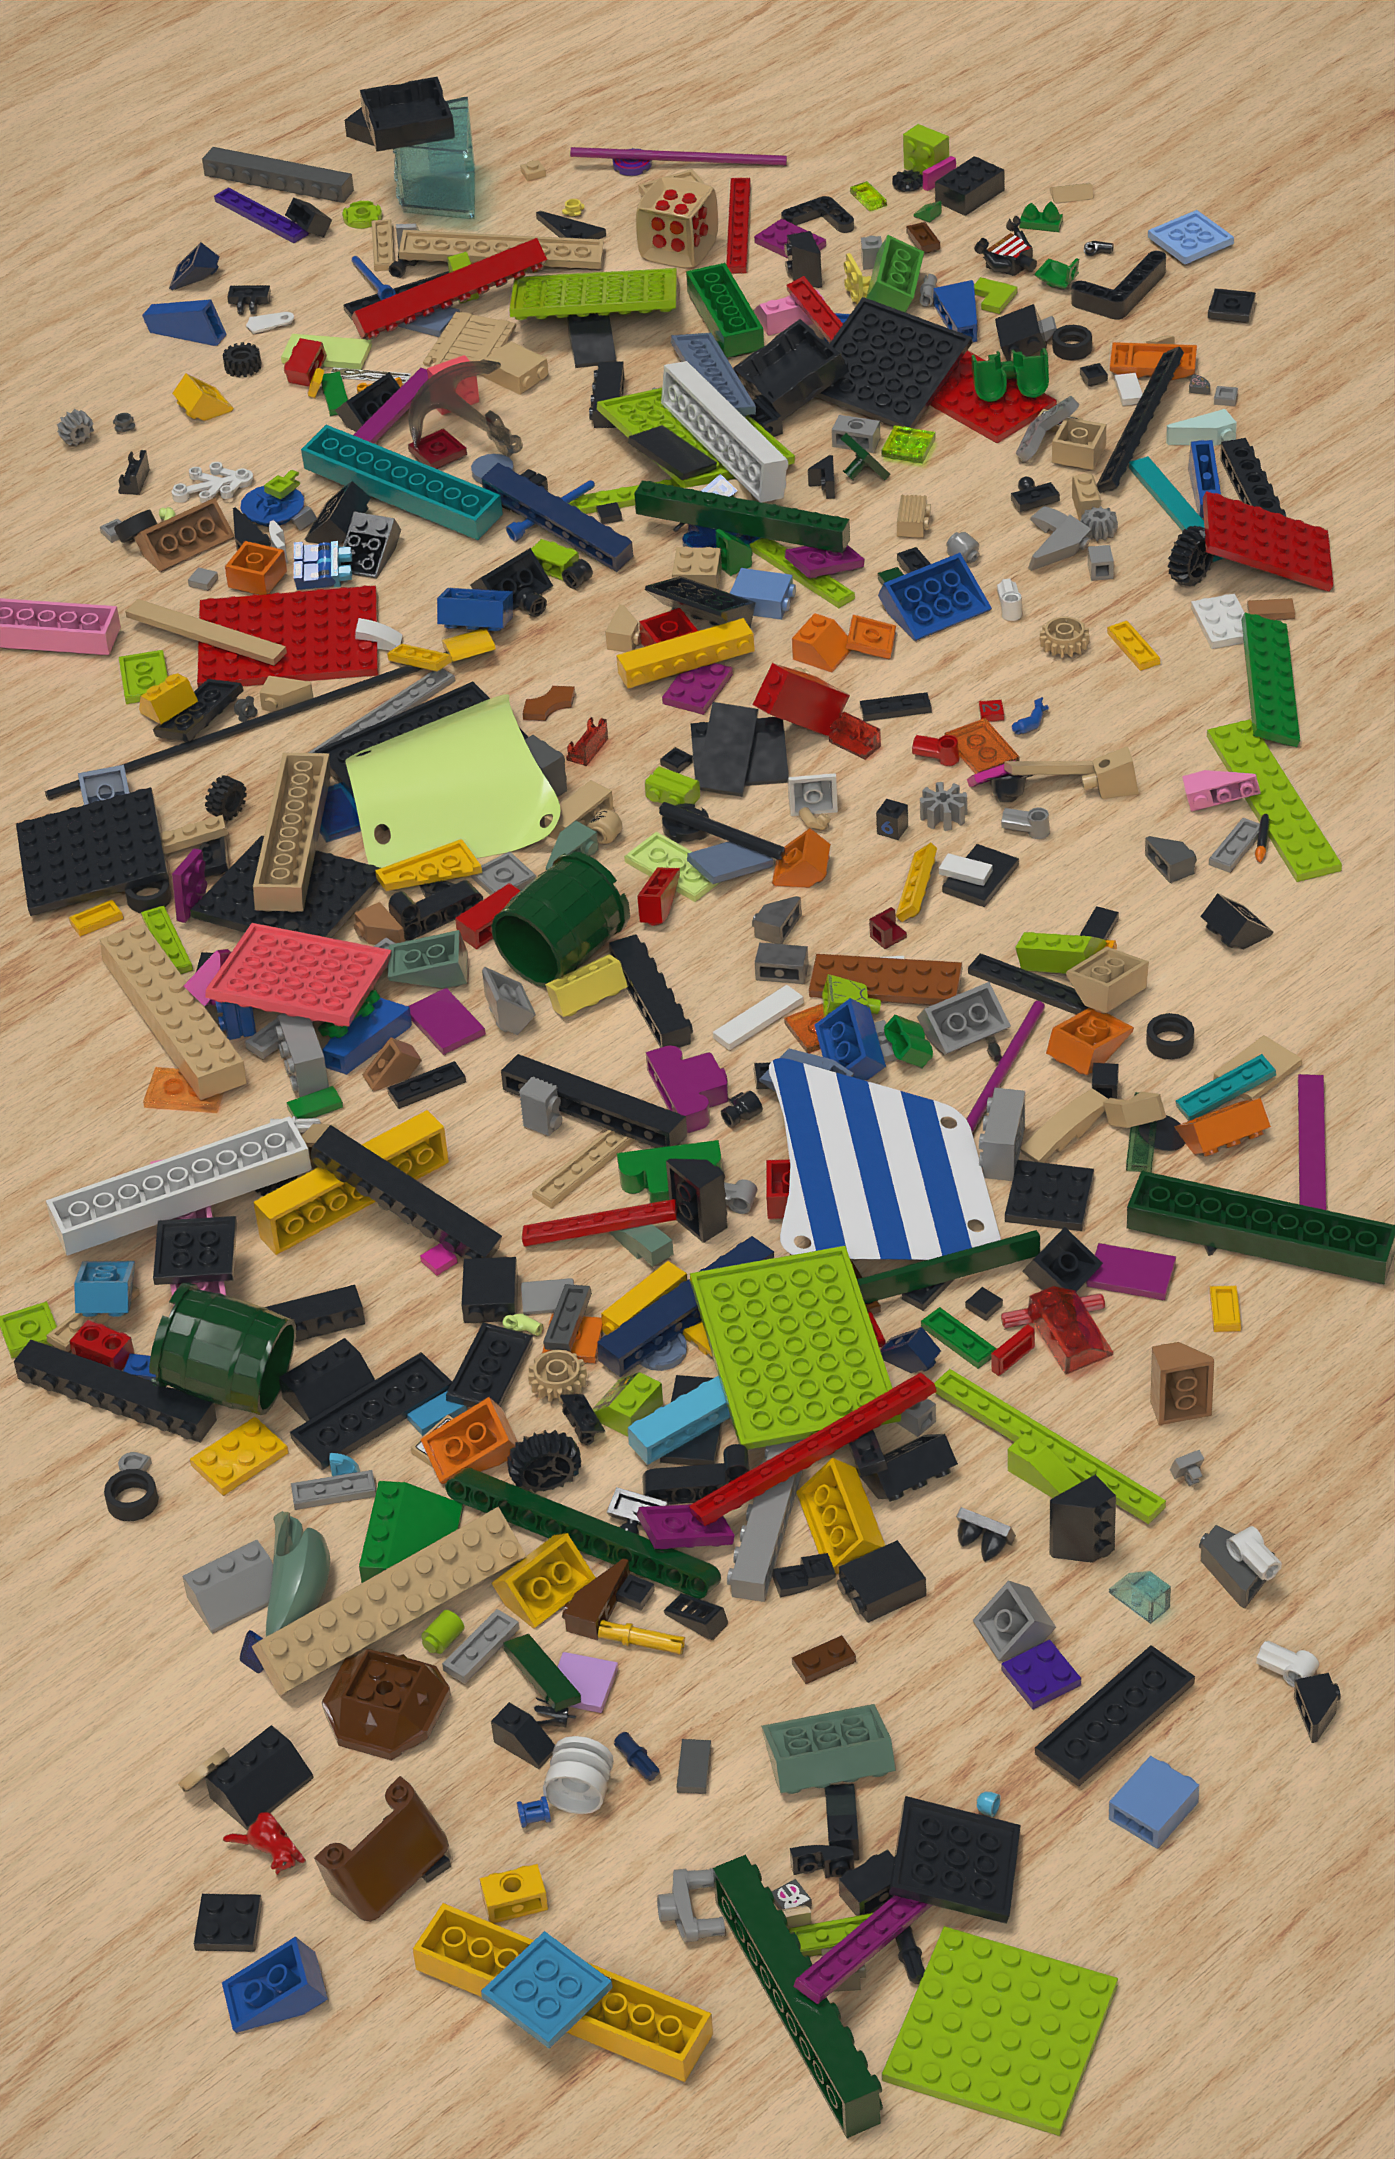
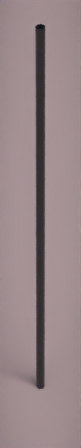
M406 665L122 765H124L125 773L424 668ZM79 779L45 791L47 800L81 789Z

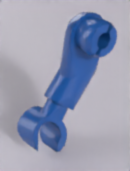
M1043 697L1034 700L1035 709L1029 717L1019 719L1012 724V731L1016 735L1025 734L1040 726L1043 711L1049 709L1048 705L1043 706Z

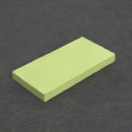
M292 334L281 356V361L285 364L289 360L293 347L297 345L300 338L323 343L327 357L322 367L361 370L372 347V342L367 339Z
M655 832L624 856L625 863L650 877L657 867L680 868L676 892L694 902L719 884H712L687 861V853L692 851L658 832Z

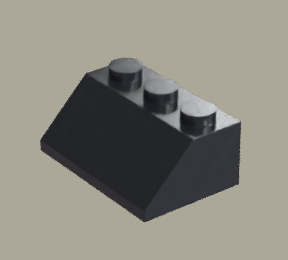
M388 372L347 400L335 411L347 428L357 432L400 389V386L391 373Z
M351 481L325 503L304 540L316 544L331 543L333 541H338V544L342 541L345 542L354 512L366 513L369 508L367 504L371 497Z
M529 548L470 584L472 589L513 591L514 610L518 608L516 597L522 589L529 587L536 594H541L551 588L553 584L533 551Z
M668 1159L666 1161L669 1200H676V1221L705 1243L727 1228L725 1175L721 1168L715 1167L705 1159Z
M343 1338L279 1377L283 1399L306 1422L375 1380L361 1353L346 1338Z
M927 1434L884 1454L888 1469L862 1478L858 1468L856 1470L859 1477L878 1499H888L891 1502L903 1497V1491L911 1487L912 1490H916L927 1485V1479L933 1476L940 1478L951 1473L950 1468L958 1463L945 1434Z
M1096 1474L1050 1499L1049 1554L1052 1558L1093 1563L1100 1558L1107 1557L1115 1550L1116 1495Z
M272 1725L205 1777L210 1799L247 1831L257 1820L258 1814L272 1812L314 1778L292 1742Z

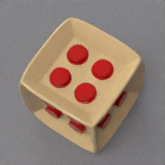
M661 177L657 179L643 195L637 207L636 233L638 250L641 257L651 262L681 268H693L701 263L713 247L718 233V205L714 188L701 182L676 177Z

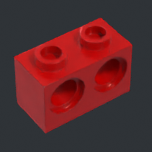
M87 1320L70 1339L72 1354L121 1371L125 1367L130 1353L135 1354L131 1337L123 1332L119 1333L107 1328L103 1324H97L90 1320Z

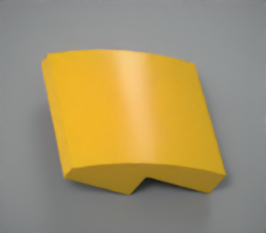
M485 628L442 640L443 647L451 655L453 662L496 649L490 634Z

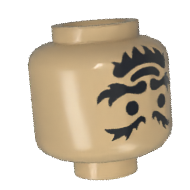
M608 809L598 811L587 826L597 832L599 844L613 842L623 828L618 814Z

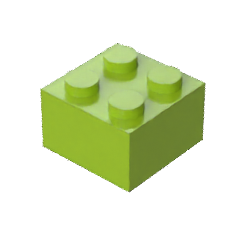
M920 124L903 134L904 169L909 171L912 169L913 172L918 171L923 175V171L948 158L949 136Z

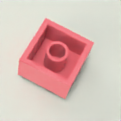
M465 355L427 368L431 404L441 415L479 402L476 367Z

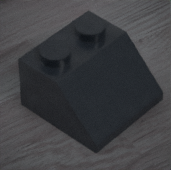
M811 231L787 235V244H784L785 254L788 256V261H785L786 272L791 274L793 281L805 276L813 287L822 288L821 252Z
M1219 893L1216 894L1200 916L1207 922L1206 928L1214 934L1219 933L1222 936L1220 940L1230 948H1233L1234 945L1241 949L1248 948L1274 933L1247 907Z
M1064 1227L1022 1272L1041 1290L1071 1298L1103 1262Z

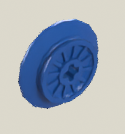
M261 486L244 496L241 500L240 510L247 515L249 520L259 525L269 527L270 521L274 520L280 526L291 521L290 519L303 509L304 497L295 488L284 498L279 499L265 493L264 486Z

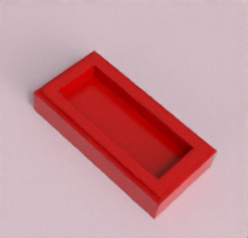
M1027 1324L991 1353V1367L994 1374L997 1376L1003 1374L1035 1347V1328Z

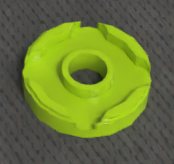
M371 201L353 202L349 208L345 207L343 209V221L352 228L372 227V221L382 219V210L378 204L377 206L373 205Z

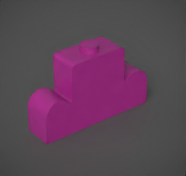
M665 1046L646 1052L647 1071L668 1110L686 1116L687 1133L707 1127L710 1123L709 1108L729 1101L726 1072L724 1068L720 1069L712 1053L707 1052L683 1059L681 1049L676 1046Z

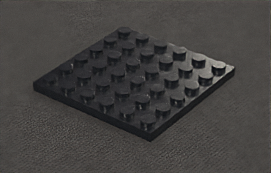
M862 297L830 342V345L841 354L850 372L815 397L911 433L973 343L972 337Z
M151 787L16 823L27 907L30 916L169 879L157 809Z
M261 835L191 908V918L241 932H246L251 923L332 938L380 885L375 870L380 869V867L316 850L303 911L266 912L255 910L253 884L264 836Z

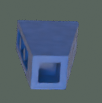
M973 280L933 288L934 307L946 327L971 336L973 342H976L977 316Z
M1213 440L1193 441L1190 444L1188 472L1197 512L1201 518H1204L1203 496L1205 492L1221 494Z
M380 997L377 1002L372 1004L375 1008L372 1013L365 1017L359 1015L351 1022L348 1027L349 1031L340 1038L332 1037L322 1049L326 1068L346 1075L381 1050L390 1037L395 1039L412 1026L410 1007Z

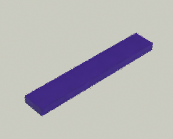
M229 187L214 195L216 203L292 243H296L309 235L297 223Z

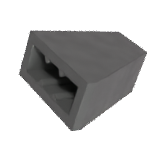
M1215 1525L1210 1533H1205L1200 1540L1201 1562L1239 1606L1246 1608L1267 1580H1262L1243 1560L1238 1562L1230 1555L1226 1546V1540L1236 1534Z

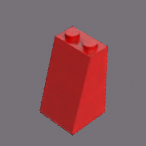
M772 663L752 705L772 716L831 737L850 695L816 676Z

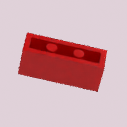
M508 883L456 917V929L460 931L463 940L475 949L492 940L491 924L494 916L520 890Z

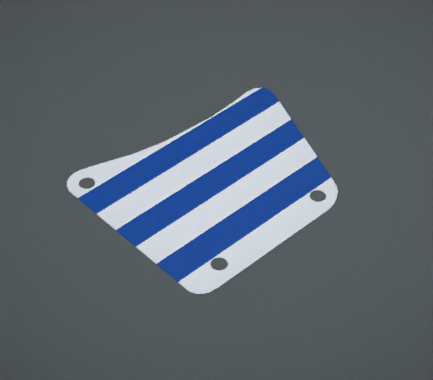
M785 1058L772 1060L769 1065V1074L784 1116L790 1158L789 1196L780 1233V1242L788 1253L795 1255L846 1246L850 1259L929 1260L1001 1240L982 1168L979 1166V1157L971 1128L964 1116L955 1108L935 1100ZM943 1117H951L956 1120L957 1126L952 1129L946 1128L941 1125L940 1120ZM973 1219L981 1221L984 1224V1230L981 1232L970 1230L967 1226L968 1221ZM797 1236H805L810 1239L811 1246L805 1249L799 1248L795 1245L794 1239Z

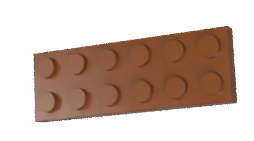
M816 954L809 986V997L822 998L824 985L829 974L865 984L867 986L868 998L878 999L881 1002L935 1005L958 995L963 970L962 962Z

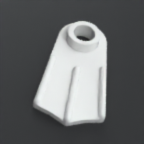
M281 312L249 317L246 328L253 334L278 326H288L294 320V315L291 312Z

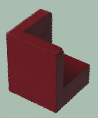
M890 907L869 919L870 937L882 948L887 949L907 938V932L896 924L894 908Z

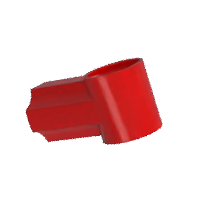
M916 735L913 740L912 753L915 755L939 759V762L944 766H953L960 760L958 740L953 735H944L939 739Z

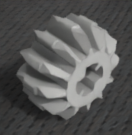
M74 409L71 413L66 412L65 417H60L62 422L57 424V432L65 443L77 446L79 442L84 443L86 438H91L89 433L94 431L92 426L94 423L84 411Z
M1102 506L1100 508L1092 507L1091 510H1085L1080 522L1091 528L1088 538H1094L1096 541L1099 539L1106 541L1107 537L1112 538L1114 533L1117 532L1118 521L1116 512L1111 511L1110 508L1103 509Z

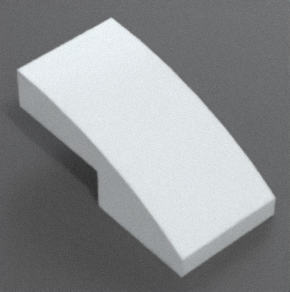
M274 520L270 521L271 545L274 548L284 550L285 560L288 563L284 531Z
M359 618L355 639L376 641L377 649L391 651L401 644L402 634L384 624Z

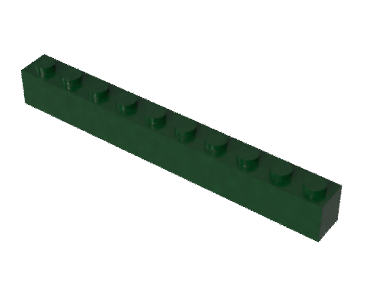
M644 480L641 481L634 493L635 510L638 515L721 529L723 531L839 553L844 552L850 541V519Z

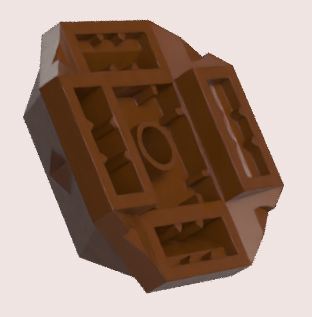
M366 1649L356 1657L345 1658L322 1700V1707L338 1746L393 1760L402 1755L403 1751L413 1748L429 1738L451 1696L449 1685L435 1665L407 1658L404 1654L395 1655L384 1651L378 1652Z

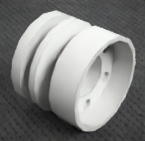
M572 1736L559 1740L554 1747L550 1768L544 1781V1796L552 1805L569 1813L588 1814L597 1811L604 1801L607 1782L614 1764L613 1755L603 1744L587 1737Z

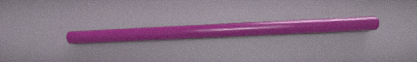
M571 147L570 151L571 157L787 165V156L583 147Z
M1035 1001L966 1118L972 1133L987 1109L988 1097L993 1098L994 1089L1000 1087L1044 1011L1045 1005L1043 1002Z

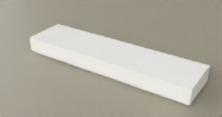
M785 985L713 1031V1039L730 1051L803 1004V996L790 986Z

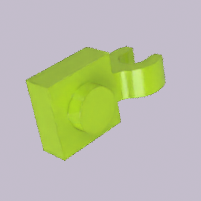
M290 470L284 477L277 475L264 485V492L279 499L284 498L300 485V481L295 480L299 472Z

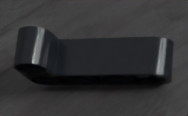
M463 880L416 903L405 892H396L390 898L388 906L389 913L403 927L404 938L406 940H413L455 920L460 914L482 901L483 896L469 881Z
M733 1444L724 1449V1463L649 1469L642 1476L643 1495L665 1501L668 1505L695 1503L749 1472L748 1450L741 1444Z

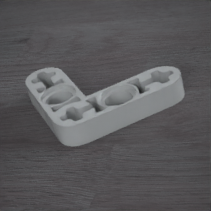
M1069 396L1037 417L1027 428L1016 451V455L1023 462L1028 461L1036 453L1046 431L1072 415L1079 407V403L1072 396Z

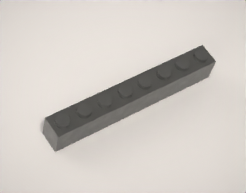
M212 147L202 158L204 176L344 203L354 191L351 173L218 147Z

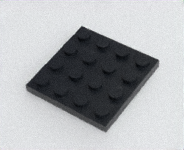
M905 1796L902 1804L889 1894L1007 1924L1010 1916L1021 1825Z

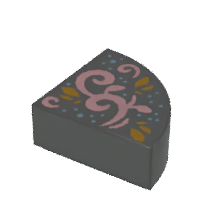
M1193 374L1189 385V393L1209 395V381L1202 376Z

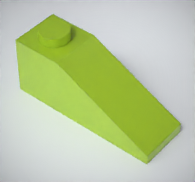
M1026 1433L1008 1448V1471L1051 1498L1081 1483L1076 1475L1046 1445Z

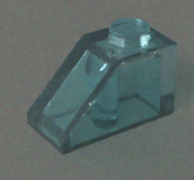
M1151 1571L1128 1573L1109 1589V1593L1150 1624L1170 1608L1171 1586Z

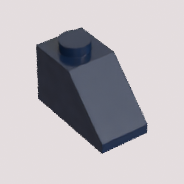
M923 1327L891 1337L880 1349L883 1361L909 1373H914L920 1370L925 1372L931 1369L936 1364L935 1358L940 1354L941 1350Z

